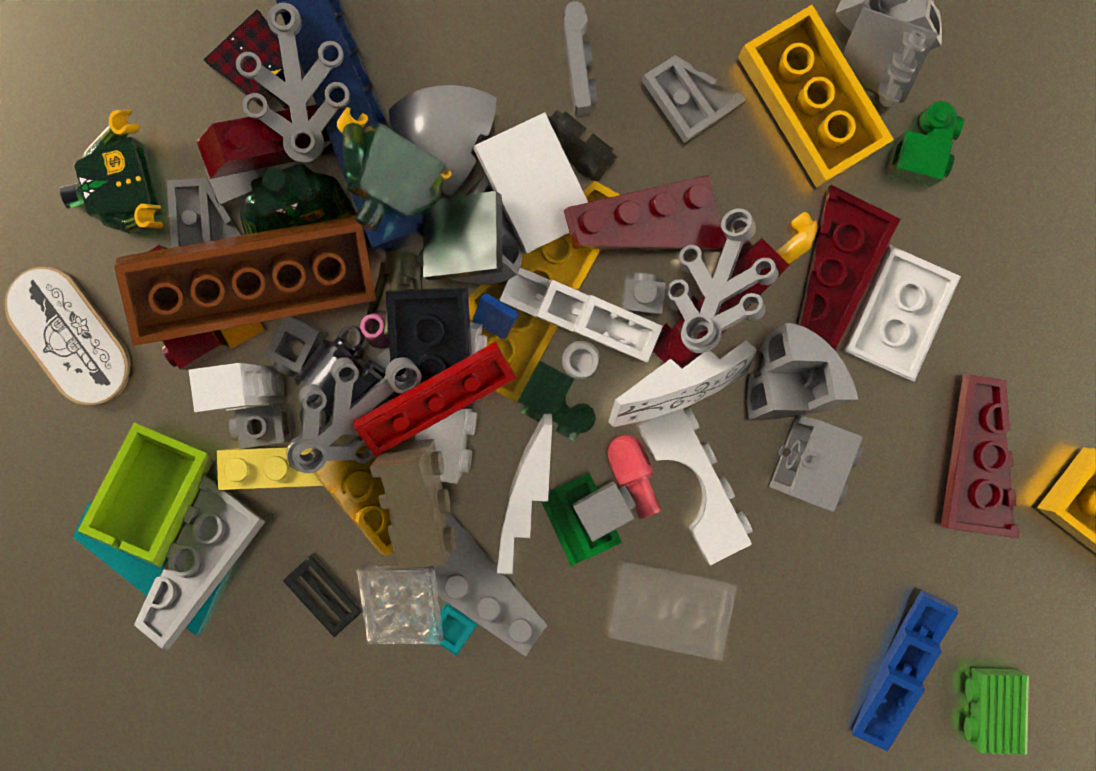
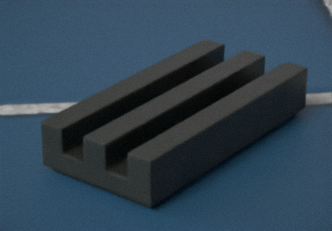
M314 553L283 580L334 638L365 610ZM310 566L312 567V569L322 578V580L351 610L349 614L338 604V602L328 593V591L319 583V581L309 572L307 568H309ZM301 576L339 617L341 621L338 624L331 619L296 578Z

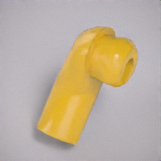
M808 212L801 213L792 221V227L798 234L776 251L789 265L811 248L819 229L817 220L813 221Z

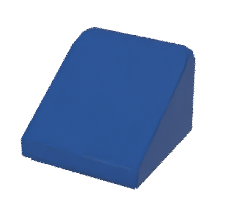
M486 293L480 299L473 316V322L483 324L482 328L501 339H506L518 320L519 315L516 310Z

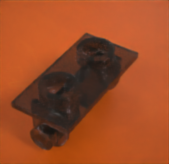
M557 109L551 117L548 116V120L569 163L575 167L579 174L599 183L606 170L618 158V156L612 153L614 148L610 147L594 133L586 142L581 140L580 137L587 128L569 115L567 111L562 113Z

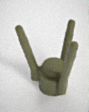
M403 251L386 252L385 262L380 263L379 277L374 289L376 300L370 301L366 316L376 311L386 280L387 284H390V290H399V286H410V279L413 280L414 289H422L423 267L416 266V254ZM386 310L384 334L388 336V322Z

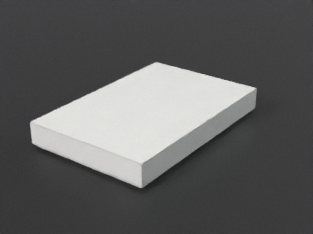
M545 112L473 147L493 190L502 195V208L525 254L569 233L563 210L570 206L588 203Z
M888 246L841 351L907 381L915 382L961 276L894 246Z

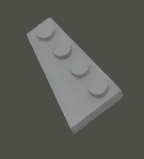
M203 475L198 486L201 490L194 505H189L182 520L186 523L177 542H172L166 557L169 559L161 576L155 578L134 624L161 649L169 650L266 522L227 490H218V483L206 475Z
M451 512L446 513L448 527H454L456 534V549L452 550L446 565L399 570L526 657L547 627L548 622L503 573H497L498 565L492 558H489L470 533L453 517V514Z

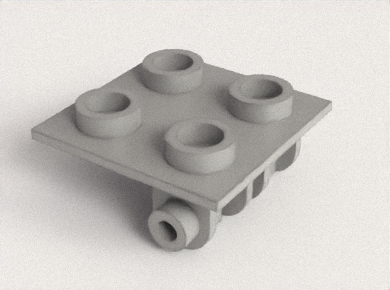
M863 7L842 54L861 86L877 92L880 96L879 102L886 107H892L894 103L899 101L905 102L938 33Z

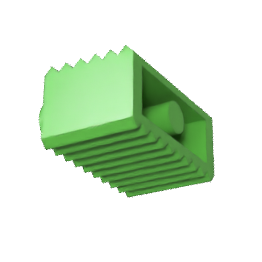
M972 668V676L965 683L966 699L971 704V715L966 717L964 722V732L967 741L978 752L983 754L1026 755L1028 742L1029 675L1019 669Z

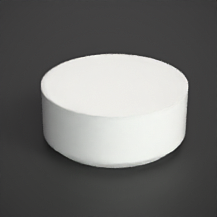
M576 341L564 350L562 366L565 372L572 378L587 379L597 372L600 366V354L591 343Z

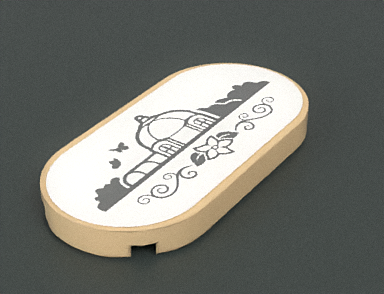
M51 267L32 268L16 277L9 286L5 297L7 320L61 394L69 400L82 405L104 404L118 397L126 388L130 378L128 377L130 373L129 367H131L129 351L80 284L68 273Z

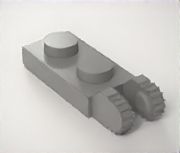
M573 0L567 5L565 4V8H563V28L574 113L577 117L590 116L591 103H597V90L595 79L588 80L586 70L587 65H592V52L590 41L583 42L582 39L587 32L588 24L585 5L583 6L582 2L579 3L578 0Z

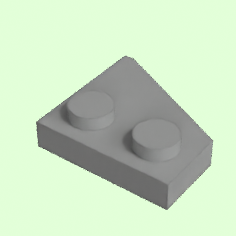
M676 55L646 73L641 79L684 143L747 101L743 94L729 92L716 84L717 79L705 72L696 71L690 63Z
M207 178L166 180L171 248L241 236L226 209L219 205L214 190Z

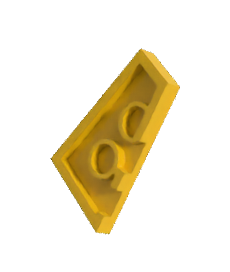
M361 446L356 453H363L366 451L367 446ZM374 456L367 463H357L355 460L326 461L324 466L313 474L379 553L387 556L394 552L388 533V526L392 525L389 508L382 509L379 501V496L385 494L381 477L373 478L370 466L378 456Z

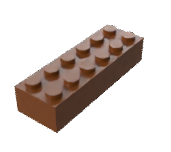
M350 216L116 257L114 269L133 346L375 301L363 226L356 222L357 216Z

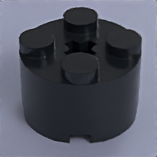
M337 337L335 341L323 340L294 379L297 386L304 382L306 385L315 384L321 387L327 398V403L322 410L329 415H332L336 384L331 374V366L334 361L343 357L349 358L358 368L359 376L353 383L351 404L385 377V370L371 360L366 364L354 355L357 351L356 348L341 337ZM345 367L341 369L339 376L348 377L352 372L351 368ZM313 394L308 398L312 402H315L318 399L319 395Z

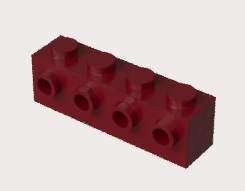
M761 238L754 244L750 241L743 244L731 279L751 268L760 258H770L774 261L779 272L778 277L790 265ZM771 268L762 269L759 275L768 274ZM759 283L723 302L718 314L738 305L741 298L746 294L756 293L761 295L770 285H761ZM693 295L691 301L700 313L705 297L703 295L698 300ZM678 310L677 313L681 318L672 328L667 323L663 325L651 355L661 365L672 359L683 369L703 353L692 352L684 345L681 331L685 319L680 310ZM708 331L700 332L697 339L703 338Z

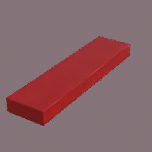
M494 342L354 420V429L376 457L517 378L497 343Z

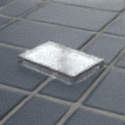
M623 560L608 638L722 661L737 584Z

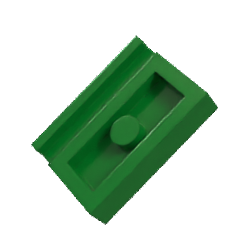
M589 472L548 492V501H541L571 567L622 543L616 529L592 542L572 503L597 490Z

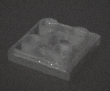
M398 565L362 566L357 570L367 644L439 645L444 640L434 566L399 569Z

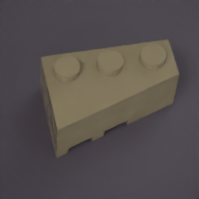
M434 439L400 443L380 454L370 466L372 477H381L385 494L379 496V501L382 509L389 508L392 525L388 526V533L398 568L407 569L446 565L452 550L456 549V534L454 527H448L446 513L450 512V497L448 490L442 489L440 475L444 473L442 452L436 451Z

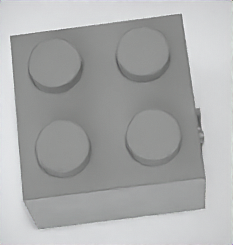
M796 415L786 444L778 449L780 459L769 487L835 512L837 505H841L847 495L848 484L846 481L850 470L857 466L862 456L863 448L860 444L863 437L818 419ZM784 449H788L790 451V454L788 456L783 455L782 452Z

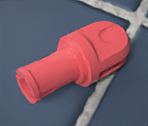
M630 435L615 438L607 450L608 462L618 486L627 487L636 504L635 508L638 518L643 519L662 511L648 479L652 477L651 473L654 470L644 446L639 439Z

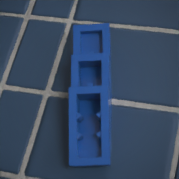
M924 590L920 591L871 685L853 727V736L888 752L925 691L923 682L942 652L940 643L959 613L957 606Z

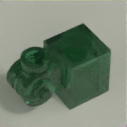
M540 361L518 400L520 404L524 405L521 413L537 422H540L544 414H552V421L559 424L555 431L576 442L581 433L589 431L594 426L596 421L595 412L592 407L584 403L576 404L569 408L566 404V394L574 379Z

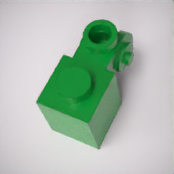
M946 101L935 102L921 113L919 124L923 131L927 132V135L907 130L897 138L888 175L930 186L939 183L944 177L947 178L954 164V155L950 154L953 144L952 139L957 140L963 129L964 118L957 116L955 108Z

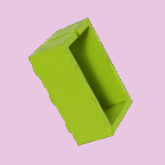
M134 422L78 531L92 540L161 568L172 542L174 543L184 522L182 520L189 505L192 506L200 490L198 486L203 475L207 476L213 464L212 460L206 452Z

